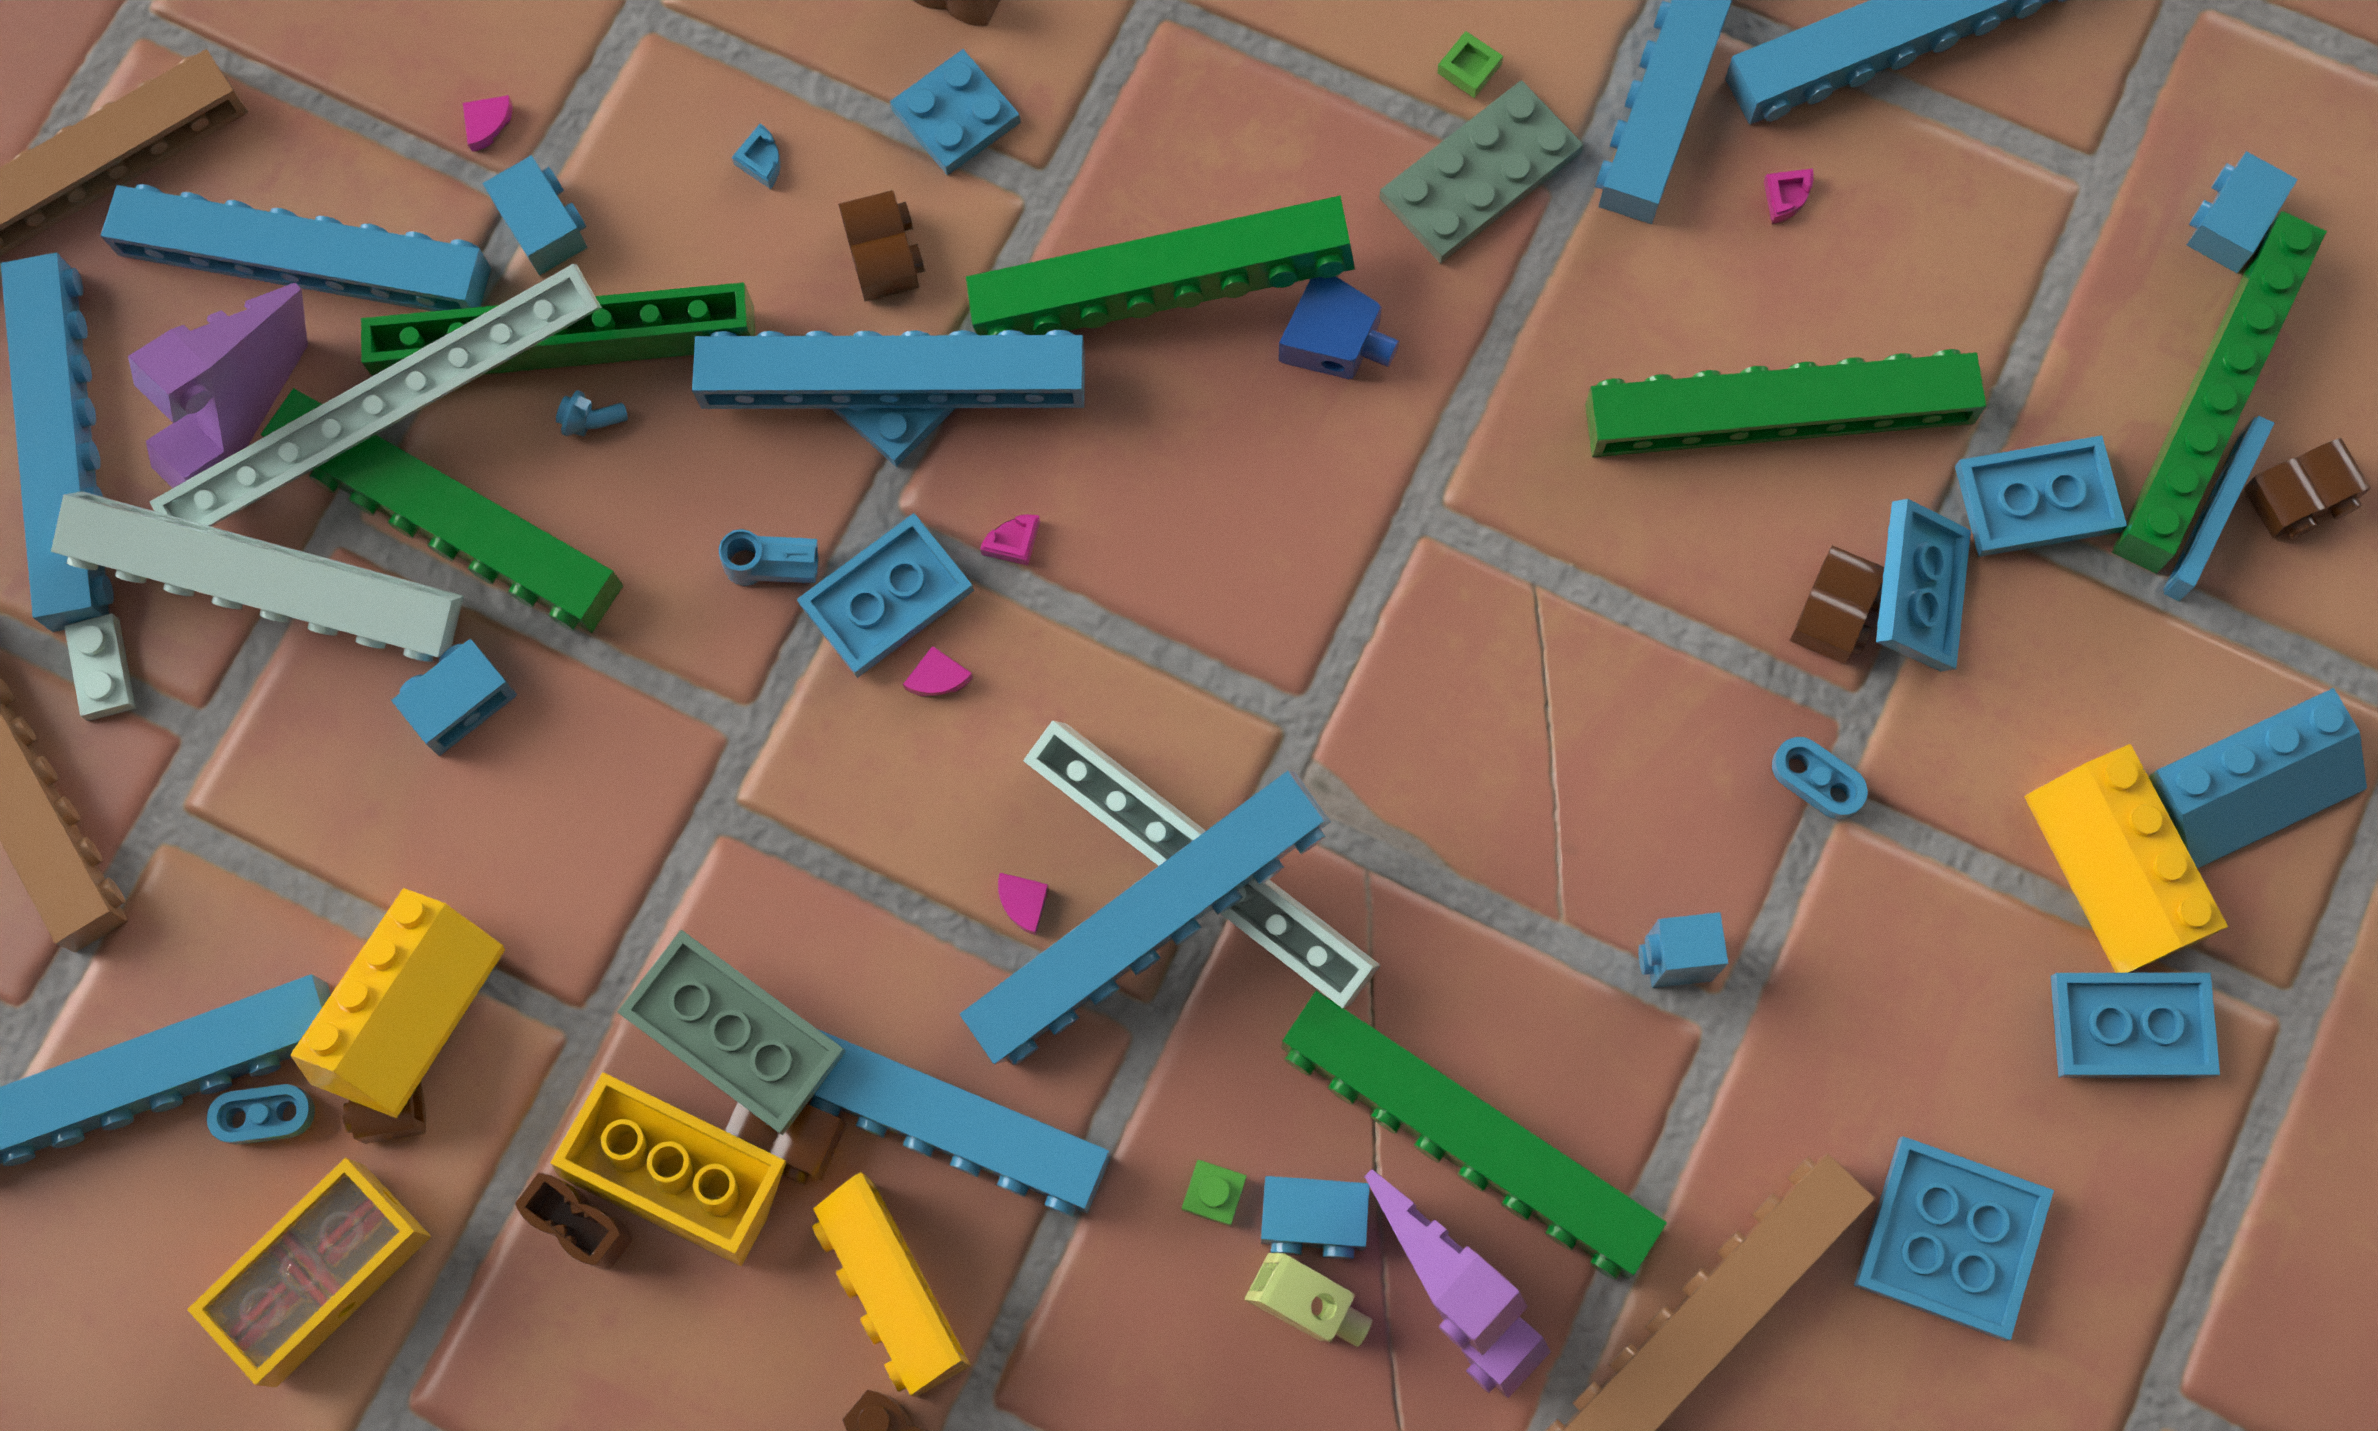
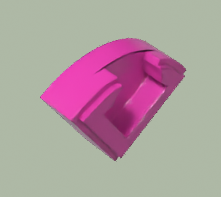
M509 95L463 103L467 143L472 152L491 145L494 142L492 139L501 132L505 124H509L513 110Z
M1813 168L1766 174L1764 187L1772 224L1791 218L1804 206L1813 185Z
M1029 514L1019 515L1015 519L998 526L995 530H991L981 545V555L1028 566L1040 525V517Z
M932 646L903 683V686L907 691L915 695L928 697V695L935 696L959 691L973 679L971 672Z
M999 873L998 893L1005 912L1019 928L1030 934L1037 935L1049 890L1048 884Z

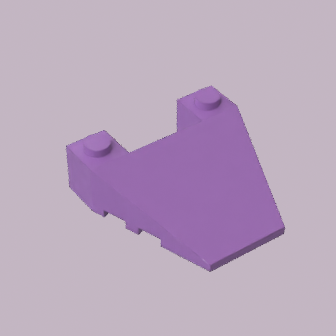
M296 283L245 301L244 306L247 309L231 316H227L222 310L210 314L207 317V321L210 324L190 331L185 325L170 329L128 356L134 386L173 422L146 440L151 468L172 488L246 448L308 346L302 289Z
M1371 1169L1365 1178L1434 1306L1444 1320L1439 1325L1440 1330L1463 1351L1471 1364L1466 1372L1478 1385L1488 1393L1496 1387L1509 1398L1550 1353L1544 1338L1520 1317L1527 1308L1520 1291L1468 1246L1462 1249L1448 1236L1449 1232L1435 1219L1430 1222L1416 1209L1417 1206L1410 1199Z

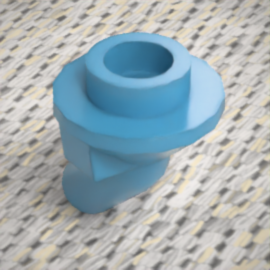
M580 390L575 391L572 397L564 396L556 414V423L562 424L561 434L567 437L572 434L585 436L588 429H599L628 420L627 411L622 402L592 410V401L587 399L584 392Z

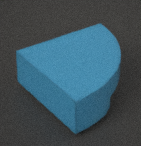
M760 123L731 158L735 166L771 189L779 175L780 155L772 134Z

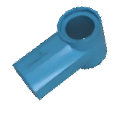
M740 529L726 534L720 542L718 550L724 572L728 579L737 585L748 586L758 581L816 583L818 572L817 539L757 536L751 531ZM748 550L755 554L754 559L746 565L740 566L731 562L732 557L739 551Z

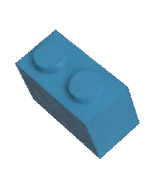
M2247 151L2235 167L2226 163L2211 186L2213 190L2218 192L2212 203L2204 199L2188 224L2196 230L2187 246L2238 273L2256 250L2298 179Z
M532 155L482 183L539 276L588 248L580 234V231L587 228L579 212L573 203L565 207L563 206L557 195L564 192L555 174L550 167L541 171Z
M469 639L464 644H456L447 649L439 658V663L424 675L419 674L407 680L400 688V694L391 701L425 744L440 757L515 698L517 693L479 647Z
M1720 912L1658 919L1644 938L1645 944H1640L1638 949L1641 972L1643 975L1650 974L1652 988L1712 982L1728 964Z
M1265 1176L1261 1244H1271V1253L1299 1256L1302 1255V1247L1323 1248V1257L1354 1259V1250L1364 1251L1366 1248L1369 1184Z

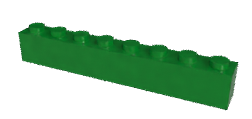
M1341 195L970 275L966 276L972 326L977 335H998V333L1006 330H1016L1026 335H1046V333L1053 330L1070 331L1084 327L1099 328L1112 321L1131 317L1145 318L1155 312L1178 307L1192 308L1201 302L1224 297L1239 298L1248 292L1271 287L1285 288L1293 285L1295 282L1318 277L1332 278L1343 272L1355 270V264Z
M2281 211L2269 226L2252 255L2126 520L2127 527L2120 532L2111 553L2155 574L2175 555L2325 237L2326 230L2284 211Z
M744 282L595 296L601 309L485 374L694 355L695 336H710L711 333L717 331L731 332L737 336H756L754 304ZM499 305L361 318V363L371 376H374Z
M1946 349L1927 357L1913 358L1909 353H1899L1888 356L1881 361L1865 362L1863 358L1852 357L1837 362L1836 365L1817 366L1815 362H1799L1791 365L1788 369L1769 370L1766 366H1752L1743 369L1740 373L1722 375L1717 370H1705L1694 374L1692 377L1673 379V376L1668 374L1650 376L1642 382L1625 383L1623 379L1612 378L1597 383L1596 386H1590L1585 407L1593 458L1970 425L1976 423L1986 408V401L1977 352L1961 353L1958 349Z
M293 388L260 435L265 437L322 404ZM377 435L370 437L311 470L312 473L309 475L312 481L331 493H334L337 488L349 493L351 496L348 500L365 513L373 516L378 510L389 516L388 524L403 535L413 539L416 533L427 538L430 540L427 546L443 558L453 562L455 557L458 556L470 563L467 569L481 580L493 585L495 580L498 579L510 586L508 593L526 606L533 608L536 602L551 610L548 616L570 631H574L578 625L592 634L624 586L610 568Z
M1317 990L1282 1040L1281 1049L1288 1053L1285 1061L1307 1076H1311L1313 1071L1317 1072L1331 1082L1327 1088L1334 1095L1351 1105L1356 1100H1359L1374 1110L1370 1117L1383 1128L1394 1134L1401 1128L1417 1139L1414 1147L1425 1156L1440 1163L1443 1157L1461 1168L1457 1175L1467 1184L1481 1192H1484L1488 1186L1504 1197L1501 1205L1509 1212L1524 1221H1528L1530 1216H1533L1549 1227L1545 1234L1551 1240L1572 1251L1575 1245L1593 1256L1589 1262L1591 1266L1615 1281L1619 1275L1626 1279L1635 1275L1667 1224L1666 1221L1355 1015L1341 1008Z

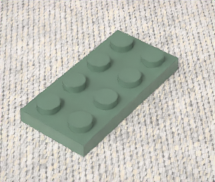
M1521 80L1380 189L1379 198L1441 264L1582 153L1584 144Z
M683 930L678 932L617 1011V1013L781 1135L785 1134L846 1053L844 1048Z

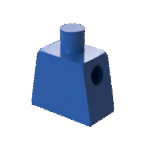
M1318 277L1309 280L1279 342V362L1345 379H1353L1364 357L1389 367L1396 354L1399 340L1377 331L1382 309L1378 302L1338 277Z

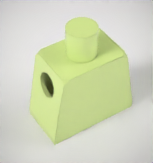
M1285 1253L1267 1254L1244 1299L1320 1341L1331 1342L1336 1335L1359 1347L1372 1324V1318L1350 1307L1355 1296L1354 1293ZM1316 1296L1322 1300L1323 1304L1322 1311L1318 1316L1314 1315L1311 1310L1312 1301Z

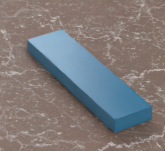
M2261 416L2254 417L2240 432L2163 589L2165 595L2181 601L2195 587L2271 432L2274 422Z

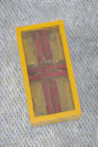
M345 1157L187 1310L255 1385L277 1388L432 1236L364 1164Z

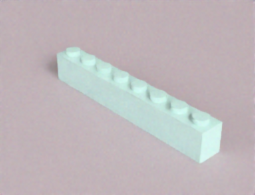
M83 491L63 495L51 548L53 553L68 556L67 564L74 567L97 570L98 565L116 569L115 577L122 580L146 583V579L149 578L163 582V589L173 594L194 596L195 591L213 596L211 602L221 607L242 609L243 604L261 609L260 616L269 620L290 622L292 617L309 622L308 629L311 631L333 636L338 634V630L357 635L355 641L361 645L380 649L385 648L386 643L404 648L403 655L427 662L433 661L434 656L440 657L452 646L464 597L456 593Z
M1052 720L1023 760L1158 866L1206 831L1066 723ZM1253 879L1238 890L1243 898L1221 914L1341 1008L1348 1007L1353 1003L1381 966L1271 880H1267L1259 885Z

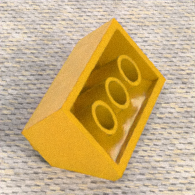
M2131 743L2088 761L2024 796L2115 973H2130L2208 939L2228 927Z
M403 888L290 1056L311 1085L397 1118L505 951L504 946L446 903Z
M602 1072L550 1164L560 1178L742 1267L767 1220L786 1161Z
M862 1172L851 1177L813 1208L819 1222L812 1225V1228L826 1253L833 1249L835 1250L843 1266L836 1271V1274L848 1297L852 1299L857 1295L859 1296L867 1314L860 1317V1320L874 1345L883 1342L892 1360L884 1364L895 1388L898 1392L907 1388L910 1396L918 1397L967 1369L971 1364L877 1186Z

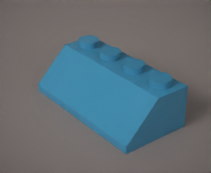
M2334 688L2166 765L2149 776L2197 869L2367 789L2360 731Z

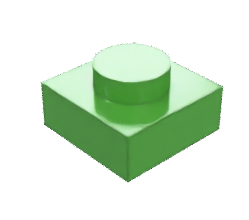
M1465 31L1440 61L1437 73L1475 98L1501 67L1503 55Z
M1197 1160L1182 1205V1211L1231 1227L1247 1175Z

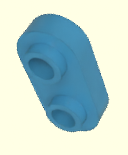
M1805 737L1788 739L1781 744L1774 754L1772 770L1776 779L1824 815L1833 819H1847L1855 815L1864 805L1868 789L1862 775L1813 740ZM1789 760H1800L1805 766V772H1793L1789 767ZM1831 789H1842L1846 794V801H1835L1831 797Z
M289 1084L230 1091L221 1094L212 1102L207 1112V1125L214 1137L233 1145L292 1138L301 1135L310 1127L315 1116V1105L313 1099L306 1091ZM290 1104H295L297 1109L295 1117L290 1121H285L283 1118L284 1109ZM243 1110L246 1120L242 1126L235 1128L233 1126V1117L237 1112Z

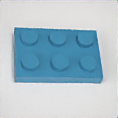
M2102 435L1961 459L1955 466L1978 557L2120 533L2127 527Z
M1908 498L1893 501L1891 506L1876 642L1940 672L1954 670L1957 667L1971 530Z
M913 513L800 596L797 601L858 678L974 592V588L916 514Z
M2055 973L2051 976L2058 1078H2214L2220 1075L2211 973Z

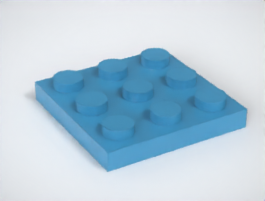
M1902 1136L1897 1141L1854 1287L1994 1338L2010 1341L2054 1190Z

